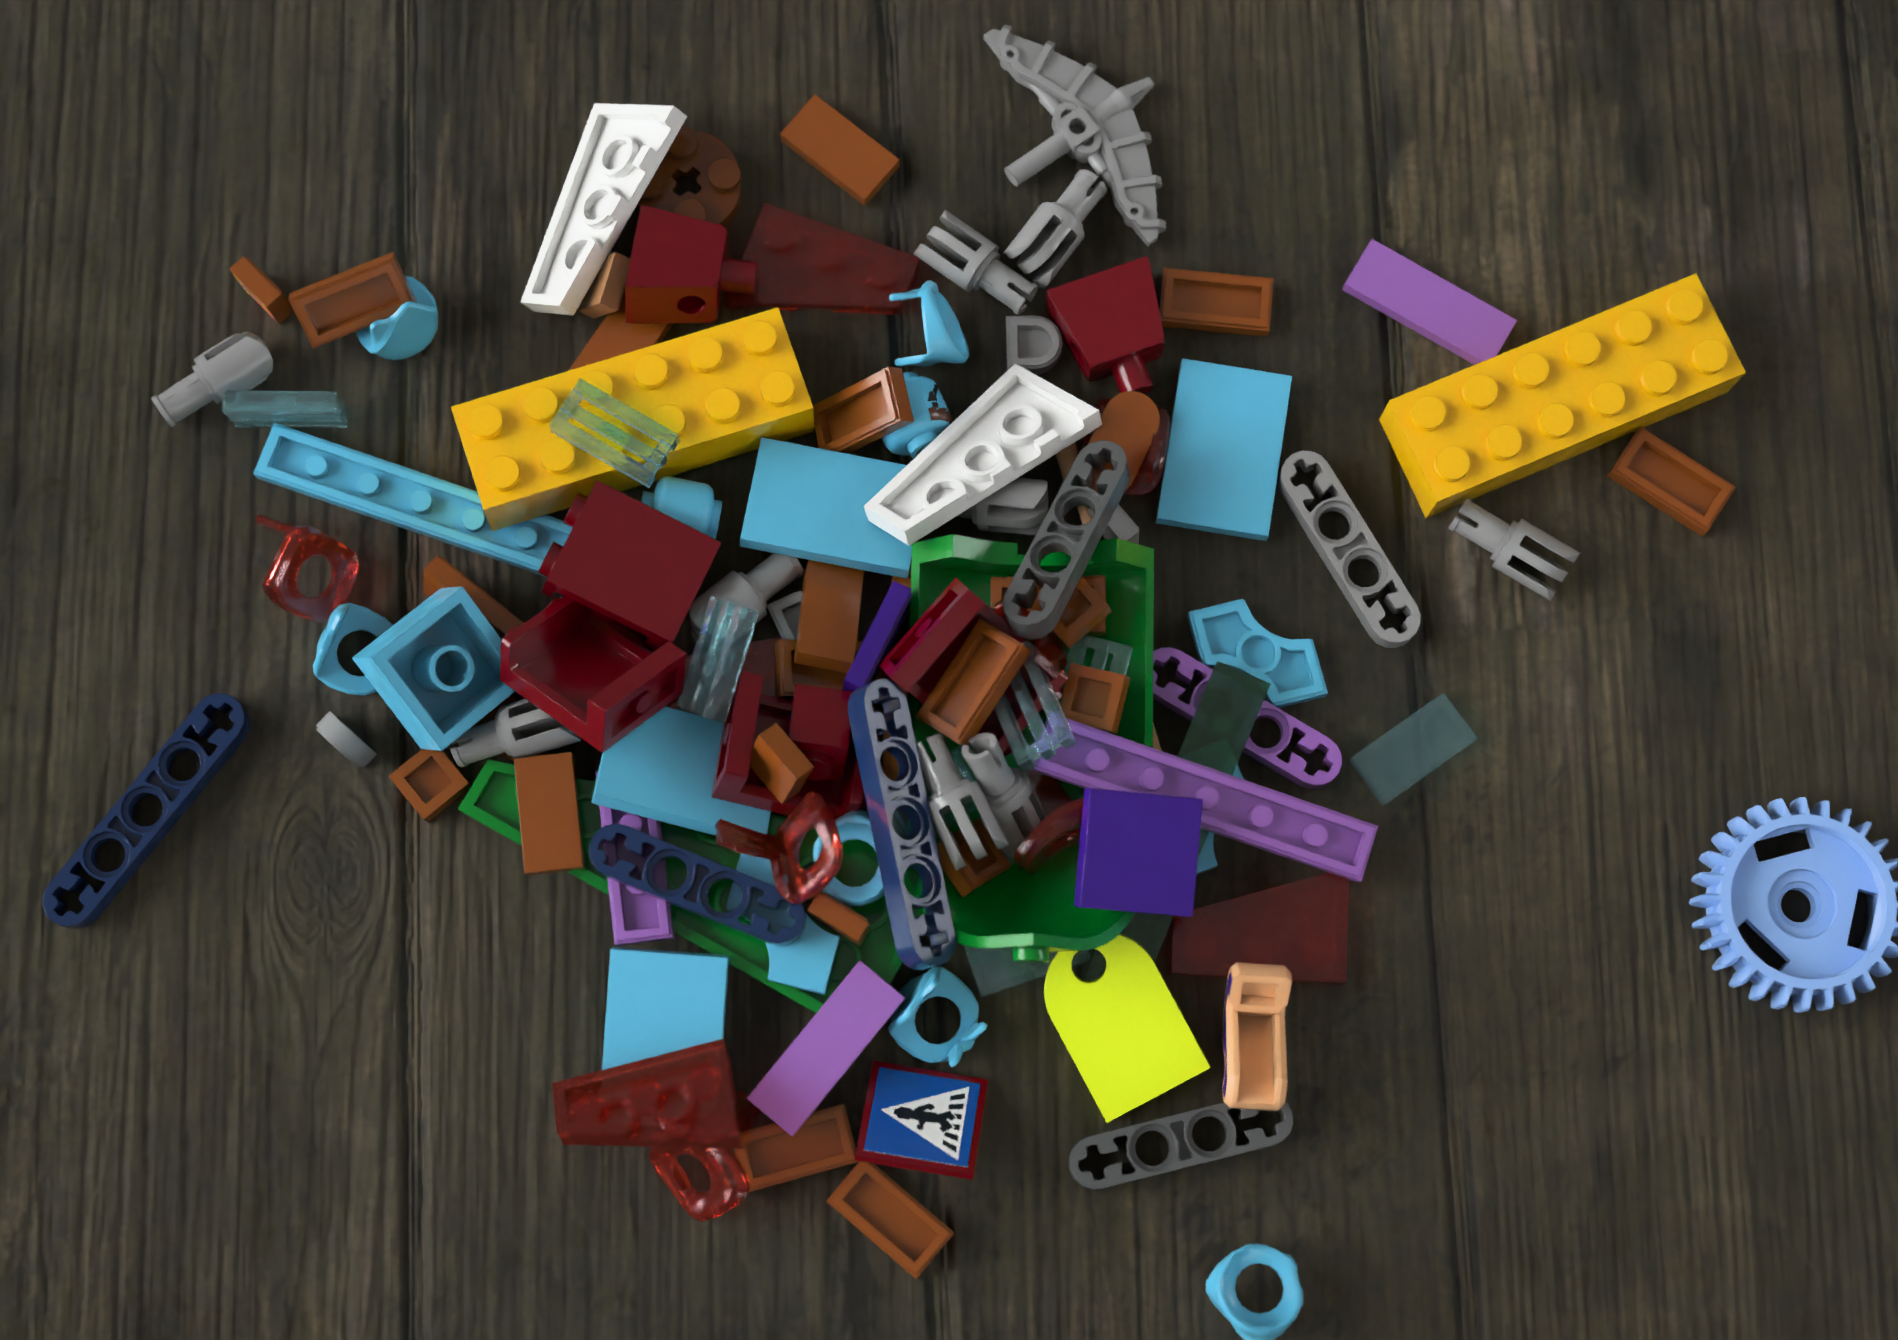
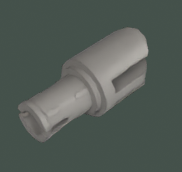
M1079 170L1074 180L1057 202L1042 203L1003 252L1009 259H1013L1021 254L1017 267L1025 274H1029L1040 267L1032 278L1039 288L1044 289L1051 282L1084 239L1082 222L1099 199L1107 193V187L1103 181H1100L1094 189L1091 188V185L1098 178L1091 171Z
M945 210L939 218L940 221L954 234L975 247L977 251L975 252L954 236L936 226L932 227L926 237L942 253L964 267V270L962 271L924 244H920L913 254L965 291L970 292L973 289L976 291L982 288L1019 316L1027 308V305L1024 304L1025 301H1032L1039 286L1031 283L999 260L1001 255L998 253L999 246Z
M248 331L236 333L194 358L196 364L192 366L194 370L192 374L162 393L154 395L151 399L165 421L172 428L176 423L214 400L217 404L222 402L226 406L264 382L273 370V359L266 343L257 334Z
M1018 477L956 517L972 519L980 531L1036 536L1049 511L1048 482L1040 479Z
M1466 498L1459 509V513L1477 522L1478 525L1475 526L1456 515L1448 529L1452 532H1457L1492 553L1490 559L1494 561L1492 564L1493 568L1551 601L1556 593L1552 587L1510 563L1509 560L1514 555L1544 574L1563 582L1569 572L1549 558L1521 543L1524 536H1528L1545 548L1573 563L1576 562L1581 553L1522 518L1519 522L1513 520L1511 524H1508L1471 502V499Z
M773 553L746 575L742 572L731 571L699 596L689 609L691 634L696 644L705 650H719L767 615L766 608L768 605L766 601L797 577L800 578L804 575V569L796 557Z
M526 698L501 705L498 713L495 715V720L471 727L451 743V745L458 743L459 746L450 748L457 765L459 767H466L471 763L502 753H506L514 759L535 756L579 742L581 738Z
M939 733L926 738L936 757V762H932L921 741L916 743L923 779L931 793V796L928 798L932 824L955 871L965 867L966 863L942 815L953 812L976 860L987 856V852L964 807L965 804L972 800L997 849L999 850L1009 844L978 781L971 782L968 778H962L944 741L943 734Z
M991 733L977 734L967 740L975 754L967 745H963L961 753L972 769L976 781H978L1009 844L1000 850L1008 857H1017L1028 848L1026 842L1034 840L1041 832L1042 826L1048 824L1049 819L1025 772L1018 768L1009 767L995 735Z

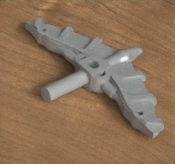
M1005 24L1001 30L992 29L984 34V40L1000 60L1001 67L1008 71L1016 82L1033 90L1039 97L1038 101L1053 116V136L1004 169L1010 182L1016 187L1067 153L1072 160L1075 158L1079 162L1089 163L1098 177L1103 178L1110 188L1114 206L1123 216L1124 223L1137 233L1147 247L1157 241L1158 234L1166 231V221L1157 218L1156 189L1162 187L1161 176L1152 175L1146 147L1152 142L1150 132H1141L1133 108L1153 88V81L1147 77L1123 87L1115 88L1095 74L1096 65L1090 62L1084 67L1078 62L1055 52L1056 44L1049 40L1043 46L1012 35V27Z

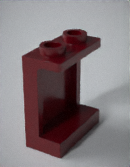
M596 481L589 497L579 492L577 493L563 521L564 524L572 527L564 546L553 541L540 566L538 573L548 577L541 593L552 598L554 592H557L647 636L645 646L657 650L668 641L674 642L722 542L610 486Z
M955 578L879 665L895 683L906 692H910L924 704L979 618L1024 644L1031 650L1030 654L978 732V734L991 733L995 735L1005 757L1019 746L1025 735L1024 728L1038 713L1047 712L1057 703L1063 693L1062 685L1067 681L1068 676L1027 639L1015 635L1002 617L960 580Z
M566 596L555 598L540 613L525 623L512 627L501 641L500 681L602 753L682 695L686 652L668 641L649 654L593 616L590 608Z
M741 670L727 697L711 798L830 825L837 818L852 810L858 811L859 809L865 811L867 805L851 725L842 780L825 779L812 781L807 779L797 795L784 804L778 801L750 768L753 745L760 733L777 723L788 735L792 701L762 694L764 676Z

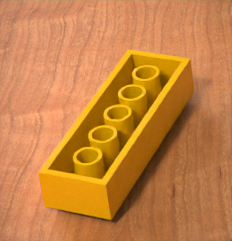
M1697 273L1393 398L1387 403L1379 421L1425 518H1429L1464 503L1466 498L1472 500L1632 433L1640 426L1644 428L1723 395L1742 378L1746 371Z
M778 307L451 406L483 511L491 531L570 508L578 492L589 497L596 481L621 492L660 480L665 476H673L757 450L760 446L761 437L786 441L814 432V408Z

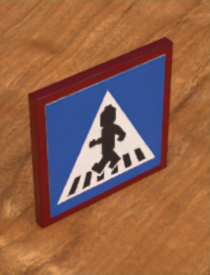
M873 1061L855 1161L973 1180L988 1079Z

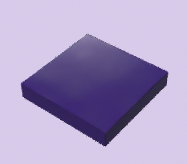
M1084 788L1074 906L1193 917L1203 799Z

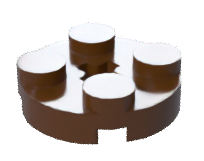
M682 126L637 204L639 213L641 206H649L726 227L737 214L742 198V176L735 155L726 144L715 136L701 131H694L688 126ZM690 174L698 176L696 182L700 191L697 194L686 191L682 196H679L675 193L678 188L675 181L677 178Z

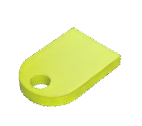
M1121 933L1105 945L1095 948L1103 954L1106 960V969L1099 978L1091 981L1079 978L1073 972L1071 965L1072 959L1078 951H1058L1048 967L1044 984V998L1049 1016L1107 1123L1211 1068L1154 960L1138 942Z

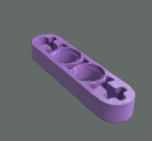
M1165 647L1153 651V666L1156 665L1163 668L1168 662L1174 663L1177 666L1175 676L1190 685L1193 674L1203 679L1194 688L1188 705L1179 700L1184 695L1186 689L1173 682H1169L1165 688L1159 687L1155 684L1158 674L1153 670V700L1219 739L1227 738L1229 745L1301 787L1321 789L1329 785L1339 774L1342 766V755L1337 744L1327 736L1180 650ZM1219 689L1229 696L1232 708L1226 717L1213 719L1202 712L1199 699L1205 691ZM1259 718L1273 720L1281 730L1279 743L1271 748L1257 746L1249 736L1250 724ZM1292 732L1302 738L1295 746L1298 750L1310 755L1317 748L1325 753L1323 763L1329 767L1328 773L1318 770L1313 776L1308 775L1303 771L1307 762L1293 752L1288 757L1287 763L1278 758L1288 746Z

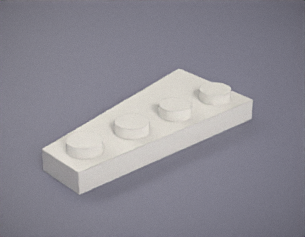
M594 103L522 296V304L534 312L563 315L575 314L685 122L687 116L672 105Z
M1015 363L864 505L867 519L910 546L1102 426L1100 412L1093 406Z

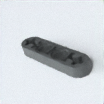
M1096 441L1085 446L1077 455L1004 596V613L1008 626L1015 635L1024 639H1038L1049 634L1057 625L1128 486L1130 472L1125 451L1120 445L1112 441ZM1106 463L1112 464L1113 471L1104 470L1096 483L1098 492L1093 490L1095 486L1093 469L1102 470ZM1077 506H1088L1095 511L1093 518L1083 525H1070L1064 521L1066 513ZM1063 552L1071 557L1068 566L1059 572H1046L1040 568L1041 561L1050 553ZM1036 585L1042 588L1038 598L1042 611L1032 610L1027 617H1022L1020 608L1030 609L1038 596Z
M1285 1101L1284 1106L1278 1110L1281 1122L1273 1125L1272 1131L1274 1135L1266 1137L1262 1128L1243 1131L1241 1133L1247 1143L1241 1146L1236 1145V1127L1227 1112L1233 1108H1229L1224 1102L1092 1135L1080 1140L1072 1148L1068 1158L1069 1171L1073 1179L1080 1186L1090 1190L1103 1189L1258 1150L1284 1141L1290 1134L1293 1126V1112ZM1238 1109V1121L1254 1117L1258 1114V1110ZM1203 1117L1217 1119L1225 1129L1224 1142L1215 1151L1200 1149L1192 1138L1194 1124ZM1144 1132H1158L1166 1138L1169 1152L1167 1158L1157 1166L1144 1164L1135 1153L1136 1141ZM1125 1137V1155L1134 1170L1133 1173L1123 1175L1121 1172L1122 1162L1103 1168L1104 1178L1100 1180H1094L1091 1171H1080L1078 1161L1087 1157L1086 1147L1096 1146L1099 1154L1116 1152L1119 1149L1113 1139Z

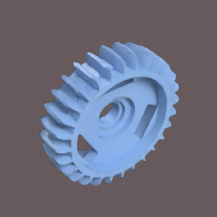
M1798 797L1792 800L1789 810L1784 800L1779 798L1769 802L1767 805L1768 814L1761 805H1756L1746 812L1748 822L1741 816L1732 818L1726 824L1732 836L1723 831L1713 835L1710 840L1721 853L1710 850L1702 853L1699 857V861L1712 869L1711 872L1698 873L1693 875L1691 879L1693 883L1707 888L1706 894L1691 898L1689 904L1699 908H1706V916L1694 921L1692 927L1695 929L1709 928L1712 937L1700 945L1699 949L1704 951L1718 948L1722 954L1712 965V969L1717 971L1732 966L1736 970L1729 982V986L1732 988L1739 987L1748 981L1752 982L1749 1000H1761L1771 991L1770 1007L1772 1009L1778 1010L1787 1006L1791 996L1793 1010L1796 1013L1806 1012L1811 1009L1812 1000L1817 1010L1825 1011L1834 1007V997L1842 1005L1854 1002L1856 1000L1854 988L1859 993H1867L1875 989L1876 986L1870 974L1875 977H1884L1892 972V969L1882 959V956L1886 958L1898 957V945L1891 941V937H1898V922H1896V915L1898 914V901L1896 899L1898 880H1893L1890 871L1898 867V858L1884 861L1879 854L1887 846L1889 839L1883 838L1870 843L1865 838L1872 826V822L1869 821L1861 823L1854 828L1849 827L1852 809L1845 808L1836 813L1831 819L1829 800H1822L1816 803L1810 813L1806 797ZM1790 832L1806 834L1810 849L1759 862L1753 845L1755 842ZM1788 890L1800 891L1808 898L1811 910L1804 922L1791 921L1784 915L1781 908V900ZM1859 891L1866 894L1868 920L1859 948L1848 946L1847 942ZM1743 922L1751 927L1786 961L1779 970L1767 965L1748 947L1738 930V927Z

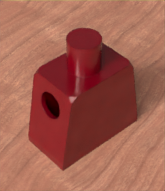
M641 206L625 283L626 323H712L718 318L722 292L754 296L758 262L727 258L728 230L723 225L649 206Z
M1147 256L1047 290L1045 303L1047 315L1058 327L1063 342L1088 382H1094L1113 375L1120 393L1136 391L1147 394L1153 390L1154 386L1145 364L1162 357L1165 339L1151 266Z

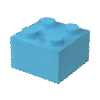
M462 586L440 588L352 657L420 749L444 750L515 692L500 681V647L502 639Z

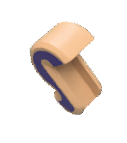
M1236 962L1229 969L1224 999L1222 1037L1225 1058L1223 1100L1229 1108L1278 1111L1285 1104L1287 1093L1285 1007L1288 1005L1292 976L1289 969L1284 965Z

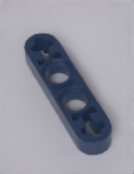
M616 823L605 825L596 831L590 841L589 856L595 868L607 878L770 945H790L799 939L805 930L807 919L803 905L796 896L783 889L626 825ZM619 837H625V847L631 853L643 858L645 846L655 848L645 861L642 880L633 878V875L639 868L637 865L626 860L619 859L614 867L607 866L609 857L602 851L605 842L615 844ZM667 858L680 859L687 866V879L682 886L675 890L662 889L655 882V868L661 861ZM731 880L741 888V902L731 912H718L709 904V890L718 881ZM753 890L764 893L757 901L760 906L770 910H777L781 903L790 905L788 913L796 920L792 928L782 927L778 934H773L769 932L770 922L765 917L755 913L752 914L751 925L740 922L751 908Z

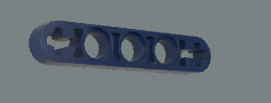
M878 679L860 686L852 692L848 701V716L895 948L899 958L905 965L915 970H924L940 966L948 962L953 956L956 947L955 931L908 702L904 692L896 683L888 679ZM872 701L875 704H882L884 715L882 712H874ZM889 732L890 738L878 741V733L881 735ZM883 751L893 754L898 762L899 774L895 781L887 778L881 769L880 758ZM896 808L902 810L908 816L911 823V831L907 839L900 837L892 825V816ZM908 867L915 869L922 879L923 889L918 898L912 896L904 884V874ZM925 907L926 915L914 917L913 910ZM920 935H929L931 947L921 946Z
M215 693L206 696L197 704L48 884L43 894L42 905L45 914L52 922L69 929H81L92 924L101 915L246 738L250 731L251 717L248 709L239 700L228 694ZM233 708L229 715L230 720L234 722L232 729L226 732L224 729L219 728L207 740L217 747L212 755L204 746L190 739L195 732L206 739L216 725L210 719L212 713L216 710L226 713ZM185 750L196 752L200 760L197 774L189 780L177 781L172 776L170 770L173 758L179 752ZM148 795L157 796L163 806L161 817L153 825L139 826L133 815L137 801ZM111 840L119 841L125 850V859L122 865L111 872L101 871L96 862L98 849L105 842ZM83 868L90 876L105 882L100 890L98 887L89 884L80 894L79 900L85 905L80 913L67 911L63 914L67 906L65 901L61 899L63 894L67 890L78 893L89 881L79 876Z

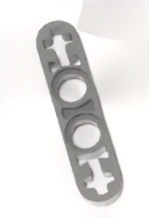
M1302 450L1293 453L1285 460L1278 475V487L1283 498L1372 640L1385 648L1404 646L1413 638L1420 626L1421 614L1417 604L1329 463L1320 454L1313 451ZM1298 466L1305 473L1312 470L1317 473V477L1312 485L1319 499L1326 492H1330L1332 498L1321 501L1311 512L1305 507L1311 505L1314 499L1310 490L1305 484L1295 487L1291 482L1296 474L1295 467ZM1330 511L1342 514L1349 523V533L1344 538L1338 540L1325 537L1318 526L1319 517ZM1357 559H1367L1373 562L1379 572L1377 583L1370 587L1355 585L1348 575L1349 564ZM1386 586L1392 591L1383 600L1392 614L1402 611L1406 616V620L1401 625L1403 632L1401 634L1393 627L1386 630L1381 627L1380 622L1385 617V611L1378 600L1372 607H1368L1364 602L1375 598Z

